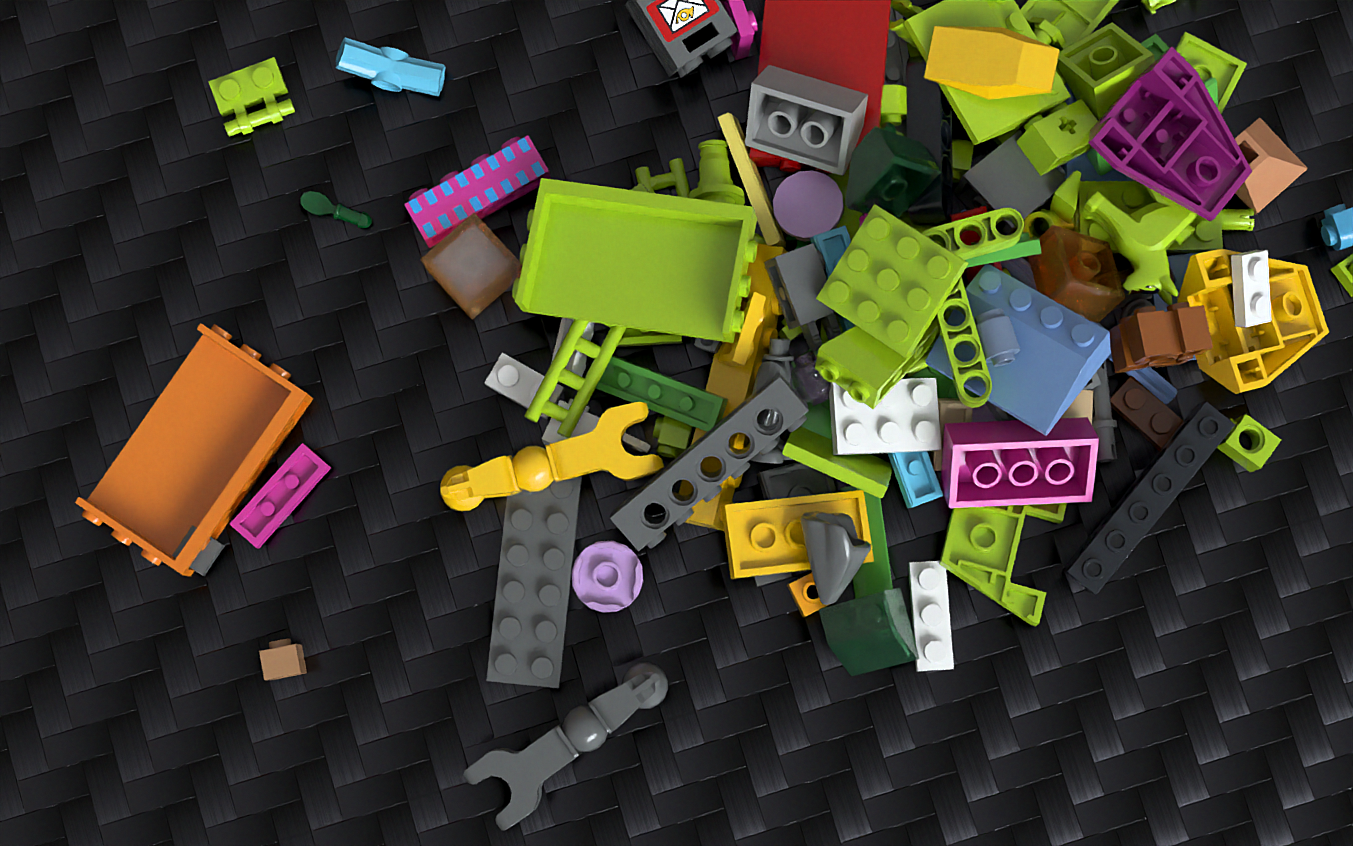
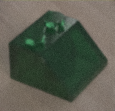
M875 126L865 135L861 143L852 152L845 205L848 209L868 214L875 204L899 219L941 171L922 142Z
M900 588L819 609L828 645L851 676L920 659Z

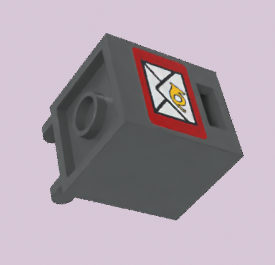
M628 0L625 4L669 77L678 72L680 77L688 74L703 63L701 57L705 54L710 59L733 44L730 38L738 31L720 0ZM709 24L716 36L689 53L682 40Z

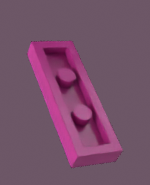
M302 443L233 519L230 525L253 546L259 549L331 467Z

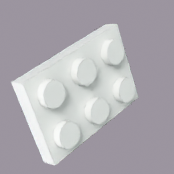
M936 378L901 379L874 409L864 403L855 401L846 390L836 383L830 382L828 384L833 455L941 450Z

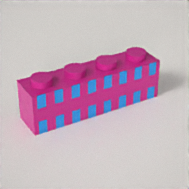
M528 135L522 139L514 137L501 146L502 150L491 156L489 154L481 155L471 162L472 167L461 173L458 171L451 172L440 180L441 184L430 190L427 188L418 190L409 197L410 201L404 205L428 248L538 188L541 178L551 179L547 166Z

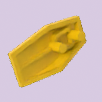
M934 26L924 78L988 100L1051 93L1060 50L1004 27Z

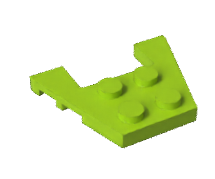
M1067 503L953 508L939 564L1030 625L1037 626L1040 622L1046 592L1017 585L1010 581L1025 515H1030L1060 524L1063 521Z

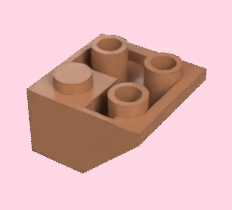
M1258 118L1235 138L1253 171L1235 194L1248 208H1252L1256 215L1308 168L1261 118Z

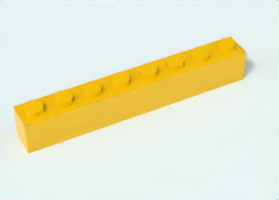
M758 244L755 262H749L747 275L751 276L749 292H756L766 296L763 306L765 308V316L762 323L756 329L753 338L754 350L750 359L746 361L745 366H728L717 361L721 347L718 353L714 354L705 390L728 399L722 419L752 395L756 375L762 364L764 354H769L770 338L778 337L776 325L779 315H782L783 312L764 262L787 253L783 247ZM695 428L692 444L707 431ZM739 432L733 434L729 442L736 449H744L749 442V437ZM708 456L701 462L703 469L707 472H716L722 467L721 461L714 456ZM743 474L736 479L729 476L720 484L722 490L708 502L702 499L692 507L694 513L685 523L724 531L721 506L733 504L735 488L739 487ZM682 480L679 494L688 495L694 490V487L689 481Z

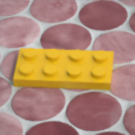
M863 490L721 506L731 579L811 570L800 521L801 516L806 512L819 511L829 514H847L854 522L858 538L871 544ZM872 544L871 550L862 564L874 562Z

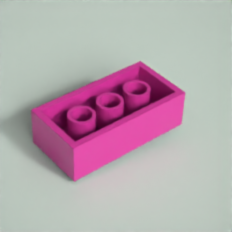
M1088 417L1060 418L1047 436L1020 420L945 423L940 487L948 508L1092 502L1099 437Z

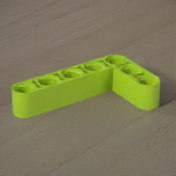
M1001 208L936 226L924 231L922 234L933 241H939L943 244L944 248L963 260H967L1016 245L1020 240L1024 221L1017 210ZM1001 221H1010L1015 225L1016 231L1011 235L1005 236L997 231L996 225ZM971 230L976 232L980 237V241L975 245H965L960 239V235L965 231ZM960 276L935 318L957 395L965 406L975 408L984 405L988 401L992 390V381L963 280ZM950 310H958L965 317V321L959 326H951L945 322L944 315ZM960 345H968L974 350L975 357L968 362H962L955 357L954 350ZM970 380L980 381L985 387V393L980 397H970L966 394L964 385Z

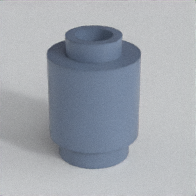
M1001 308L976 316L974 320L986 362H993L994 367H998L1015 361L1014 355L1020 351V347L1010 317L1005 316Z

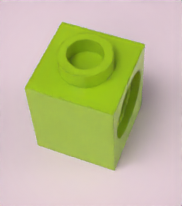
M1247 414L1235 420L1230 418L1229 420L1235 426L1217 448L1249 472L1261 469L1281 439ZM1241 432L1251 438L1252 446L1250 450H1246L1240 445L1239 435Z

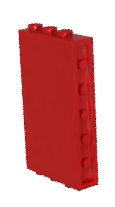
M765 0L758 76L768 65H772L868 94L864 125L847 169L849 172L857 175H868L871 173V170H881L882 163L877 153L891 0ZM750 147L749 157L757 167H780L781 171L790 173L800 172L801 168H815L814 170L817 172L832 174L829 171Z

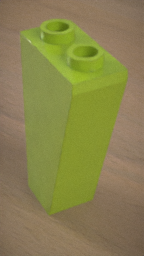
M953 310L948 311L944 315L945 322L948 321ZM936 318L933 319L909 358L903 357L858 326H854L824 343L818 349L815 369L819 371L825 380L834 382L846 390L855 401L864 403L874 409L938 339L940 332Z

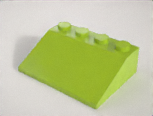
M943 0L912 16L903 23L926 63L934 26L1004 27L1038 41L1015 0ZM1057 71L1055 72L1051 93L991 100L938 83L974 145L1021 127L1037 115L1041 114L1045 117L1052 109L1071 97Z

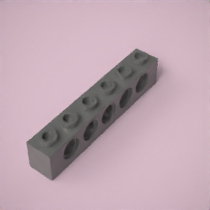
M778 372L612 511L610 519L638 551L646 545L650 549L653 548L667 535L664 532L666 528L674 522L678 526L681 525L694 513L692 507L702 499L705 502L713 499L722 490L720 484L729 476L736 479L751 466L748 461L758 452L764 456L779 443L776 438L786 429L791 433L799 428L807 420L804 414L809 411L808 405L784 376ZM764 409H772L778 414L779 418L775 424L765 426L758 421V414ZM739 432L746 434L750 439L749 445L744 449L732 447L729 439L733 434ZM708 456L717 457L721 461L722 467L716 472H707L701 465L702 460ZM678 480H687L693 485L694 490L688 495H680L675 492L673 485ZM651 503H658L664 507L666 513L661 518H652L647 514L645 508Z

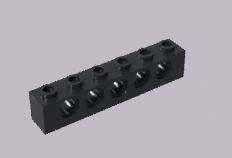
M1208 402L1198 403L1062 571L1088 592L1097 595L1235 424Z

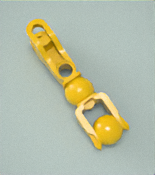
M634 402L607 409L599 418L592 432L545 445L546 449L540 446H527L519 450L514 457L511 455L497 457L475 468L468 465H457L449 469L443 476L440 484V494L450 508L458 511H469L477 507L484 498L515 495L522 492V489L529 492L541 491L547 488L554 480L559 482L597 471H608L615 477L625 481H632L657 473L664 468L663 461L659 456L654 454L633 456L627 453L622 446V436L626 429L647 418L649 413L647 403Z

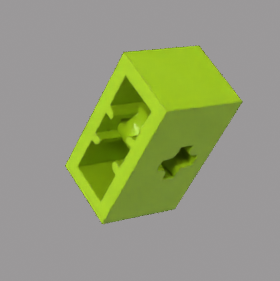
M1082 99L1070 105L1063 102L1052 109L1047 117L1043 118L1040 114L1024 125L1025 133L1016 143L1040 176L1089 151L1092 148L1088 143L1090 130L1098 120Z

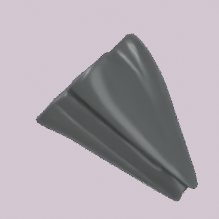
M819 511L806 512L801 516L800 521L807 555L820 601L824 605L835 603L842 595L870 552L871 544L858 538L854 522L847 514H829Z

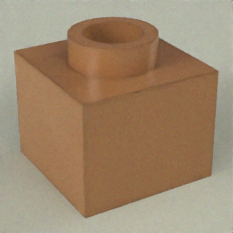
M291 639L269 642L270 649L259 651L264 680H276L307 673L302 645H291Z

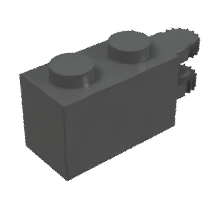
M814 243L764 262L789 330L800 326L807 341L806 343L812 351H817L822 346L815 320H821L829 340L842 334L835 311L816 299L825 285L827 277L824 272L826 267L825 260L821 252L816 250Z

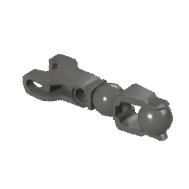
M639 662L625 672L622 685L596 697L588 703L589 705H580L571 709L565 716L563 724L557 725L524 750L515 751L509 748H496L466 769L463 776L469 784H477L490 776L501 777L509 784L512 792L510 803L495 819L501 831L507 830L538 807L542 796V785L546 779L577 758L582 752H591L599 748L605 742L608 733L610 734L622 725L638 708L650 709L659 705L668 691V680L664 671L650 662Z

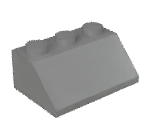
M768 65L751 84L745 146L843 176L847 171L864 125L868 94Z

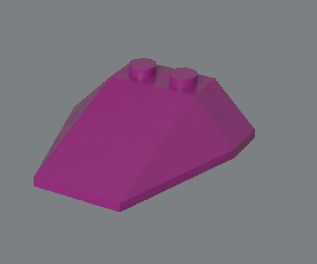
M1170 47L1137 77L1090 130L1088 143L1114 169L1208 221L1215 219L1253 172L1198 72L1173 47Z

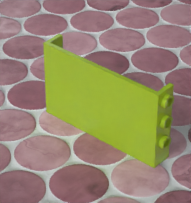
M541 178L535 209H531L528 214L527 229L530 233L527 244L524 243L520 251V264L523 266L520 278H516L513 284V299H515V303L523 312L734 343L735 333H741L744 323V311H740L742 297H748L751 286V276L747 275L749 262H755L758 243L753 240L757 223L754 207Z

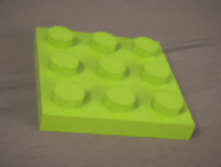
M874 204L816 299L903 357L909 358L969 263Z

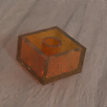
M1052 225L1039 238L1042 253L1028 256L1037 291L1089 321L1099 323L1126 298L1109 242Z

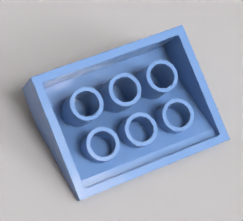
M985 264L965 289L973 318L993 309H1003L1005 316L1010 317L1020 347V351L1014 355L1015 361L1009 364L994 367L993 362H986L992 381V390L988 401L1047 436L1110 355V332L992 265ZM953 310L946 323L951 326H959L965 321V317L960 311ZM939 335L925 362L928 366L953 380L942 339ZM960 345L954 350V355L959 361L968 362L975 357V352L968 345ZM970 380L964 385L965 388L979 396L985 393V387L980 381Z

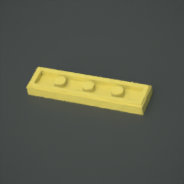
M729 112L717 117L750 203L754 207L766 244L786 247L785 244L787 243L774 217L773 207L757 166L749 157L750 148L745 146V135L739 120Z

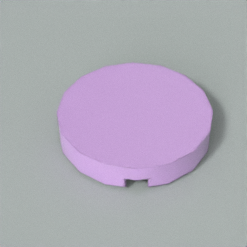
M813 170L797 172L787 177L777 188L773 199L774 217L783 232L788 233L797 240L810 241V238L814 235L836 229V225L840 222L844 212L842 192L837 183L824 173Z
M612 540L598 541L585 548L576 558L572 569V586L578 598L589 608L603 613L617 612L629 606L639 595L643 584L642 565L636 554L626 545Z

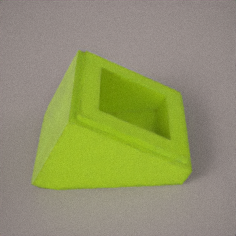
M1078 170L1073 171L1054 192L1050 204V210L1054 211L1068 224L1072 223L1077 205L1081 172Z

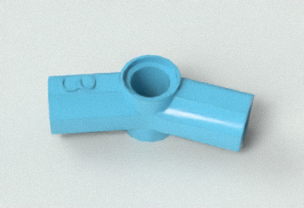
M346 37L342 40L335 61L336 69L370 79L373 85L388 91L399 92L403 88L439 96L444 84L446 69L444 64L411 58L407 53L395 48L381 47L379 49Z

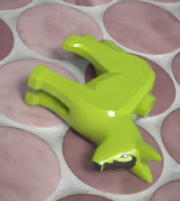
M1146 187L1154 203L1128 215L1097 191L1087 201L1081 215L1085 219H1093L1098 222L1110 235L1118 251L1134 268L1133 273L1127 277L1122 286L1124 294L1157 293L1166 304L1172 305L1171 295L1178 296V291L1170 278L1166 250L1175 241L1181 245L1194 232L1195 228L1190 224L1197 214Z

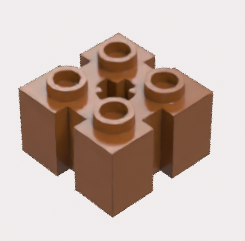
M1189 302L1169 305L1166 312L1164 310L1156 311L1155 306L1138 308L1133 311V316L1119 319V324L1109 330L1115 373L1142 370L1146 367L1154 366L1158 368L1181 365L1192 359L1193 355H1200L1213 348L1204 305L1189 307Z

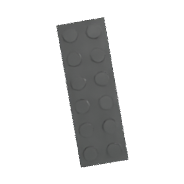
M582 476L559 482L554 480L547 488L541 491L529 492L522 489V492L507 496L486 681L560 688Z

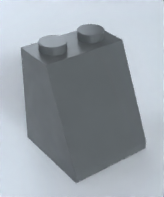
M1019 130L962 176L953 194L968 210L983 205L986 206L987 212L1001 208H1012L1021 214L1024 221L1028 215L1038 211L1052 199L1054 192L1066 180L1064 177L1065 172L1059 166L1040 176L1016 143L1024 134ZM1001 221L996 225L997 231L1005 236L1016 231L1015 225L1010 221Z

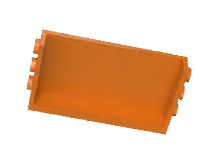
M201 323L197 330L203 335L88 499L78 497L75 502L85 509L81 514L83 517L98 526L102 522L106 523L114 529L111 535L122 543L130 546L134 542L142 547L141 555L158 566L161 562H164L180 574L190 577L195 571L190 566L199 552L206 548L211 540L210 537L215 540L218 538L313 400L309 394L288 381L291 374L274 363H272L270 368L266 367L258 361L262 356L246 344H243L239 349L229 342L232 335L215 324L209 329ZM192 525L197 527L179 555L174 558L172 556Z

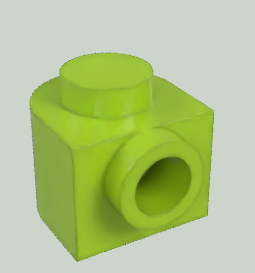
M884 85L880 125L885 122H891L894 126H899L902 124V120L907 119L906 86Z
M952 138L953 183L959 182L962 176L971 169L974 148L972 141Z
M664 416V418L657 417L653 432V438L658 439L656 453L664 457L676 458L678 454H681L688 448L693 426L668 416Z

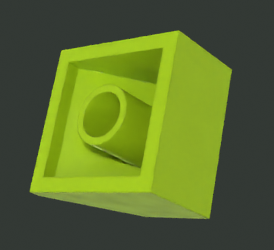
M1112 22L1060 51L1057 66L1077 101L1082 99L1093 115L1100 120L1126 88L1155 60L1153 53Z

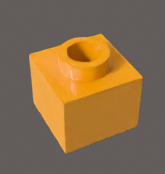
M812 573L787 585L803 618L828 606L822 604L819 597L817 599H810L807 596V588L811 585L816 586Z

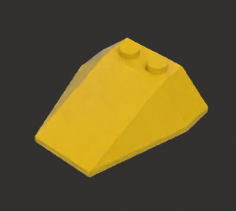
M1217 249L1190 256L1177 301L1178 303L1189 302V307L1204 305L1213 348L1200 355H1195L1199 369L1235 394L1268 385L1326 336L1329 330L1306 265L1268 258L1271 322L1249 327L1235 326L1231 255L1241 252Z

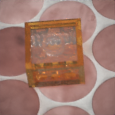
M474 212L420 259L425 269L472 320L509 288L516 278H520L522 271L520 261Z

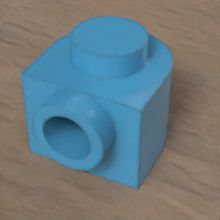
M1341 204L1323 211L1326 218L1321 220L1323 225L1321 227V234L1325 244L1332 246L1337 251L1353 246V207L1346 209L1345 204Z

